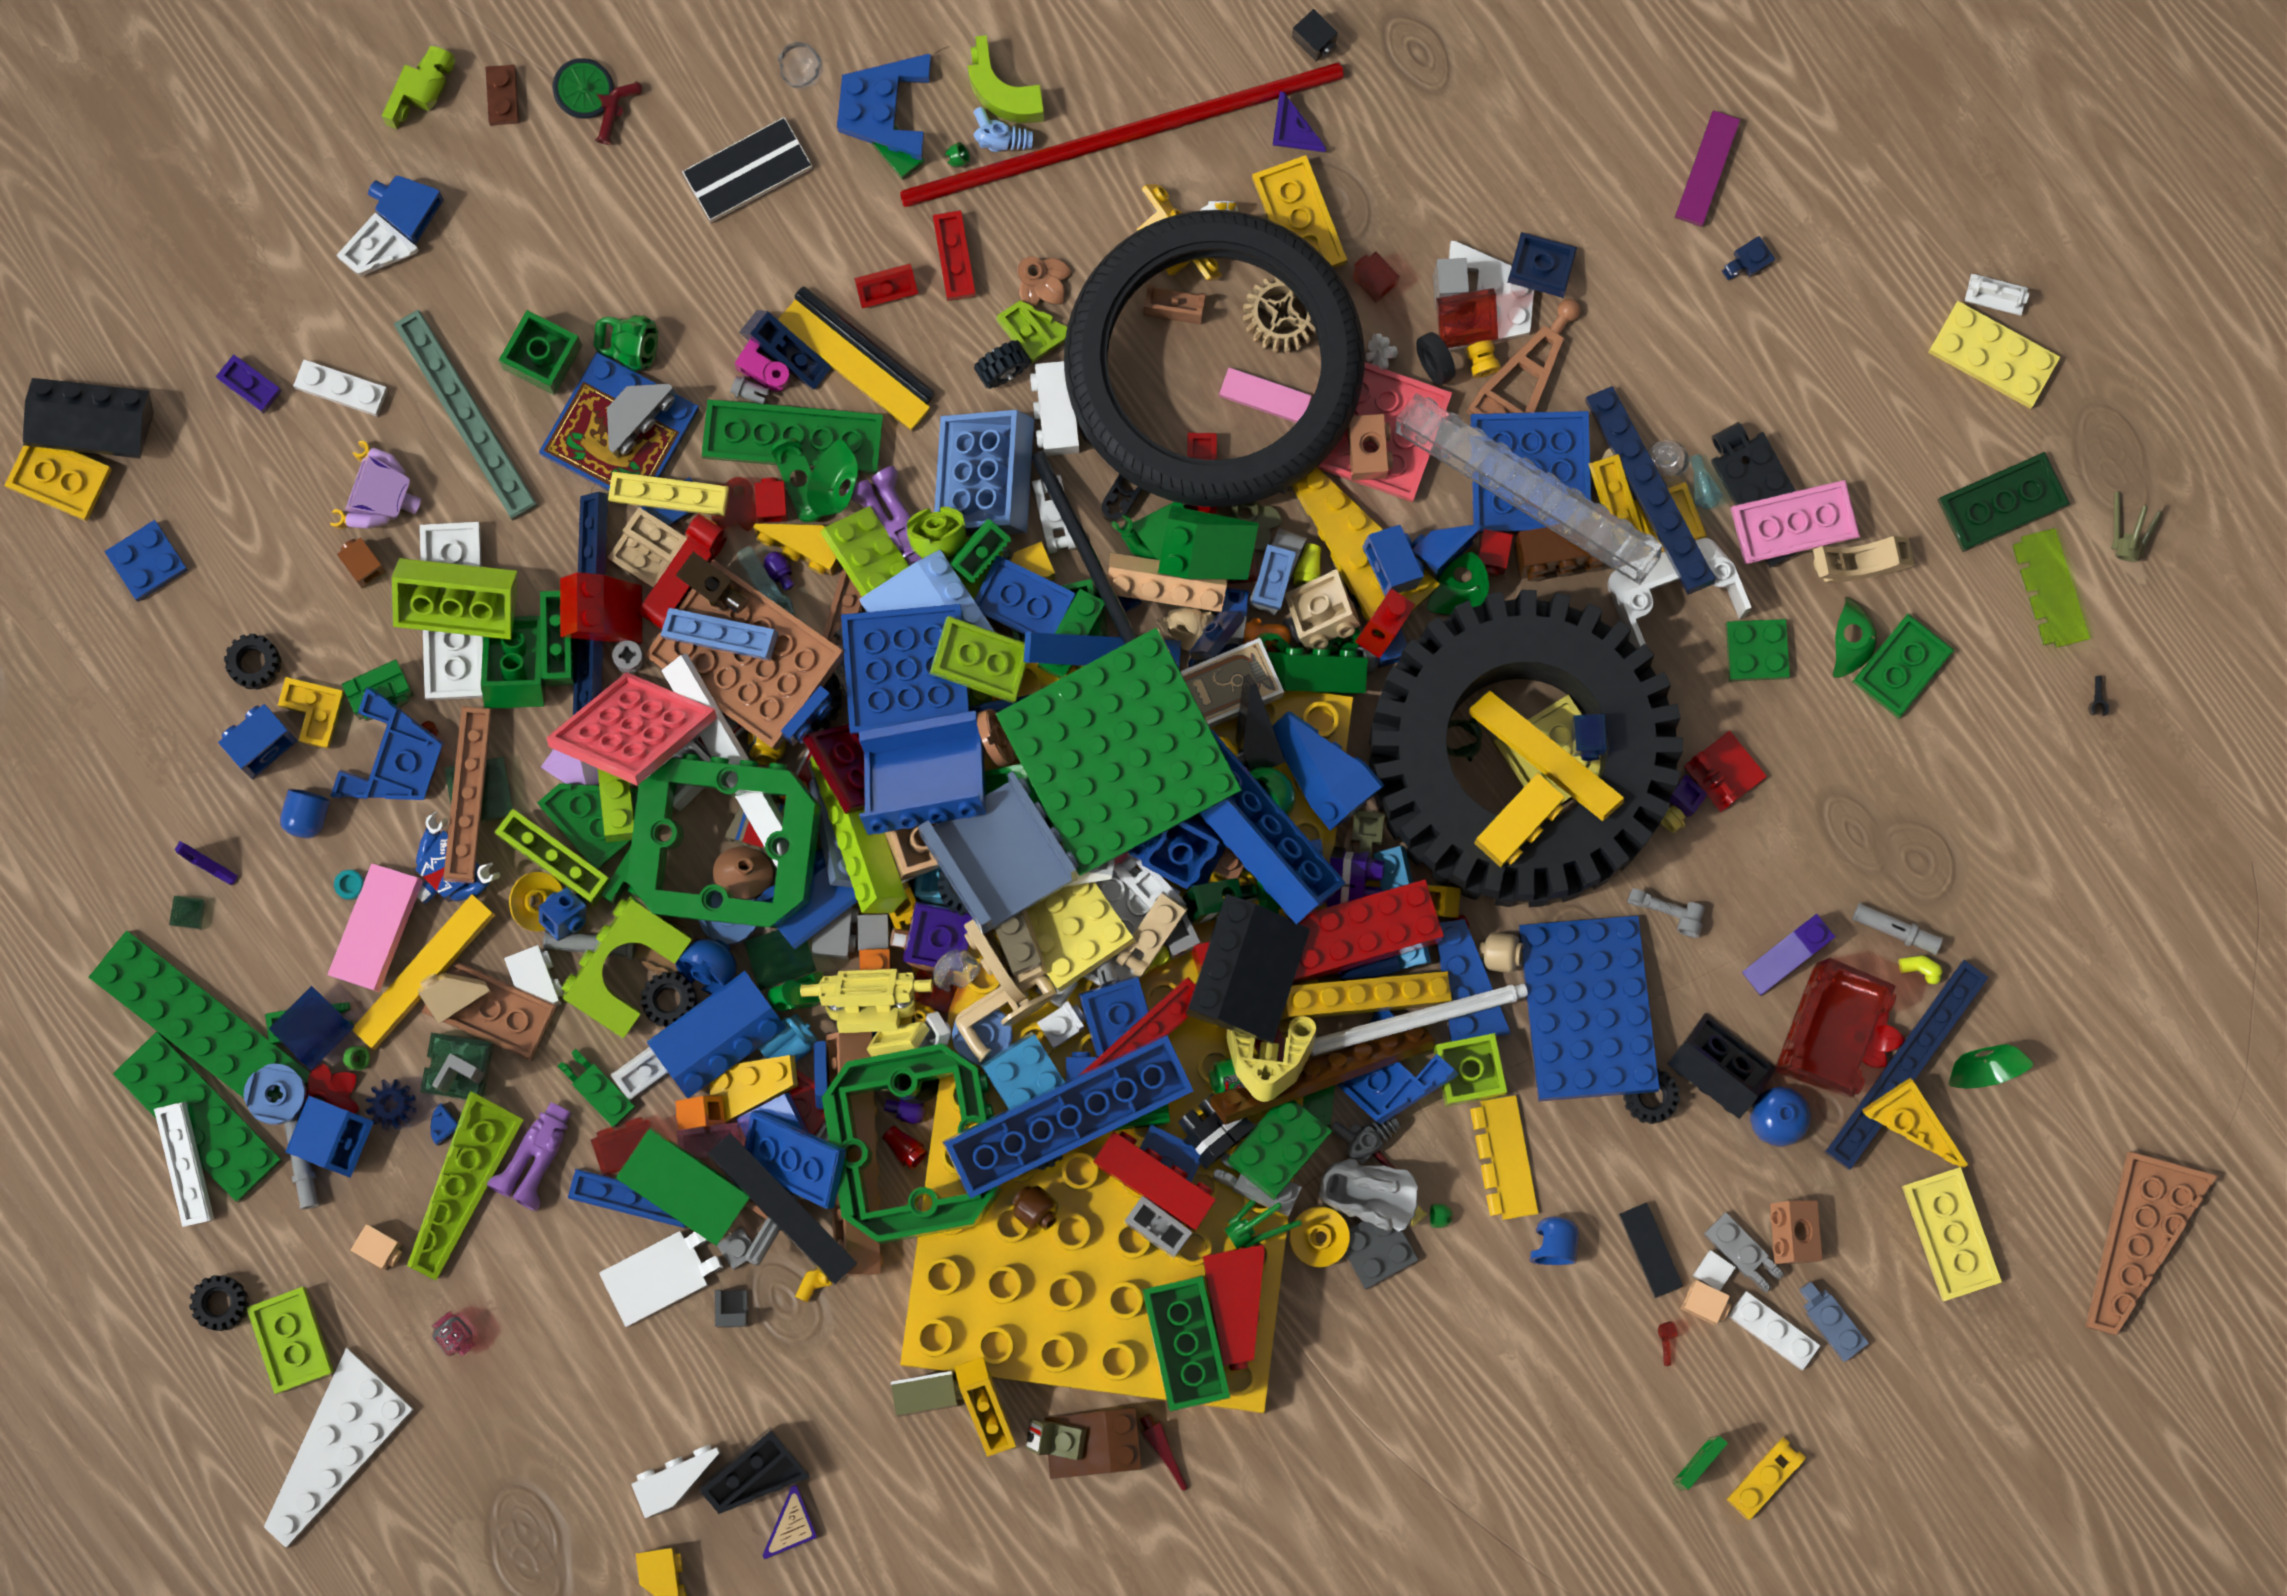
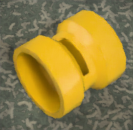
M1492 340L1480 341L1465 349L1467 359L1471 360L1473 365L1471 371L1474 378L1486 377L1501 369L1499 360L1494 357L1495 347Z

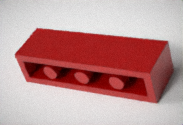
M1113 1131L1094 1159L1093 1164L1196 1232L1216 1202V1199L1212 1197L1214 1191L1201 1182H1198L1195 1186L1186 1180L1188 1174L1179 1167L1172 1165L1170 1169L1162 1164L1160 1161L1163 1157L1150 1148H1147L1144 1152L1135 1146L1137 1140L1128 1133L1121 1131L1120 1134H1117Z

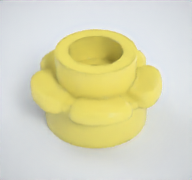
M1671 806L1668 808L1661 824L1670 832L1675 833L1679 828L1685 827L1683 821L1685 815L1676 806Z

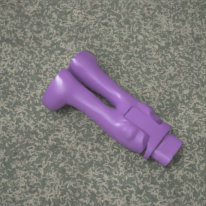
M890 466L875 474L871 482L886 503L893 516V520H889L875 496L872 485L867 479L855 485L850 500L861 504L864 508L868 506L872 508L892 542L899 549L908 565L911 566L922 558L912 550L909 543L907 521L911 516L903 506L895 490L898 478L897 470L894 466Z
M550 1102L545 1113L540 1112L539 1117L541 1119L538 1118L525 1134L507 1168L501 1174L490 1178L487 1186L497 1193L510 1198L525 1165L532 1156H535L534 1163L512 1199L522 1206L537 1212L541 1203L537 1194L539 1183L560 1148L564 1137L563 1130L567 1131L568 1126L566 1123L572 1113Z

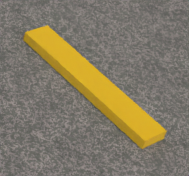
M796 299L779 317L778 320L835 371L911 432L930 411V407Z
M1489 691L1469 708V714L1601 821H1604L1623 804V796L1493 692Z
M471 894L351 1030L371 1049L376 1050L421 999L418 994V988L421 987L420 982L433 973L438 976L445 972L492 920L495 914Z

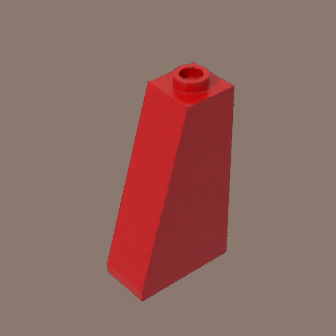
M1264 1245L1202 1257L1223 1367L1229 1366L1230 1371L1248 1368L1247 1362L1254 1361L1265 1251Z

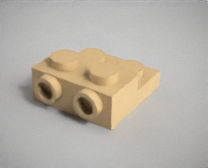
M1338 569L1285 593L1298 637L1307 650L1325 648L1328 645V641L1338 636L1341 638L1349 637L1355 632V628L1361 626L1354 604L1348 596L1342 575Z

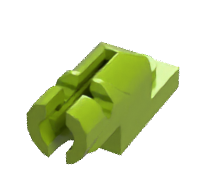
M429 46L427 53L417 66L418 69L404 65L382 113V118L387 126L397 129L400 121L404 122L409 113L408 104L426 111H430L435 106L447 82L443 73L450 74L456 61L452 53L436 46Z

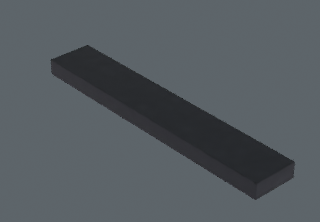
M731 1133L708 1153V1156L834 1286L857 1265V1262Z

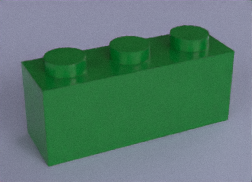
M540 591L541 679L545 686L574 685V638L560 637V591Z
M1286 647L1285 652L1274 653L1273 668L1284 691L1366 692L1368 658L1358 656V650L1340 649V654H1330L1331 649L1313 648V653H1303L1304 648Z

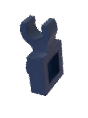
M1758 236L1735 250L1734 256L1736 259L1724 266L1725 269L1721 272L1728 281L1743 271L1751 277L1774 263L1775 258L1761 237Z

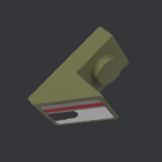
M1030 1418L1025 1448L1037 1455L1050 1454L1082 1460L1087 1429Z

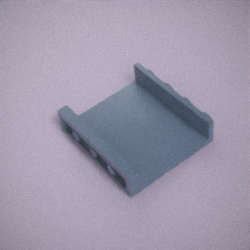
M1013 771L1007 774L1008 783L985 796L986 814L972 818L945 821L935 826H932L928 820L918 826L920 837L983 935L1077 880L1076 868L1079 865L1070 851L1065 853L1060 845L1062 838L1054 826L1048 827L1044 820L1047 818L1044 809L1039 802L1035 804L1028 796L1031 793L1028 784L1023 777L1018 779Z

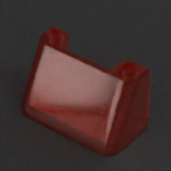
M1832 958L1817 962L1805 986L1777 1060L1775 1072L1849 1098L1855 1097V1094L1858 1095L1865 1083L1862 1071L1859 1070L1879 1015L1883 1014L1885 1010L1890 1011L1895 1003L1896 994L1893 993L1896 985Z

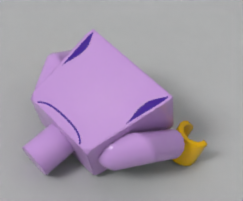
M359 441V446L365 449L362 454L353 452V455L361 462L345 508V511L350 513L346 514L341 510L334 509L331 513L341 515V520L338 523H330V525L337 529H344L347 526L368 529L386 525L390 520L398 517L400 509L416 514L421 498L406 493L410 479L405 476L404 468L394 455L376 448L371 449L365 441Z

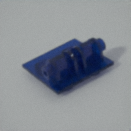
M311 986L269 1030L294 1053L296 1058L312 1071L354 1026Z

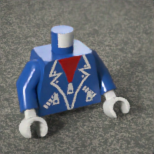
M434 812L426 818L427 828L420 840L417 852V867L415 870L425 879L417 897L425 905L437 893L448 902L452 900L456 902L467 900L471 894L478 897L489 885L490 881L500 878V873L497 872L490 875L489 868L493 863L480 866L476 862L474 884L444 881L448 834L444 830L440 833V830L448 825V819L445 818L438 824L435 820L438 812Z

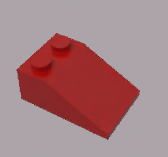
M580 572L560 578V637L618 643L633 641L637 644H642V616L638 614L642 605V585L606 575Z

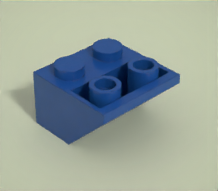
M308 1095L285 1152L351 1178L374 1121Z

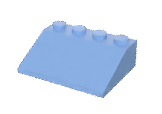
M941 550L915 562L859 600L866 612L961 604L962 620L964 622L995 632Z

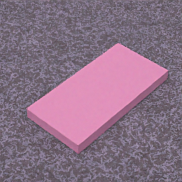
M1846 480L1730 508L1745 565L1860 537Z
M371 863L364 885L357 898L327 975L380 992L423 880Z

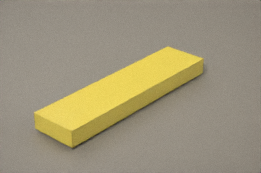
M612 472L608 501L726 517L730 488L721 485Z

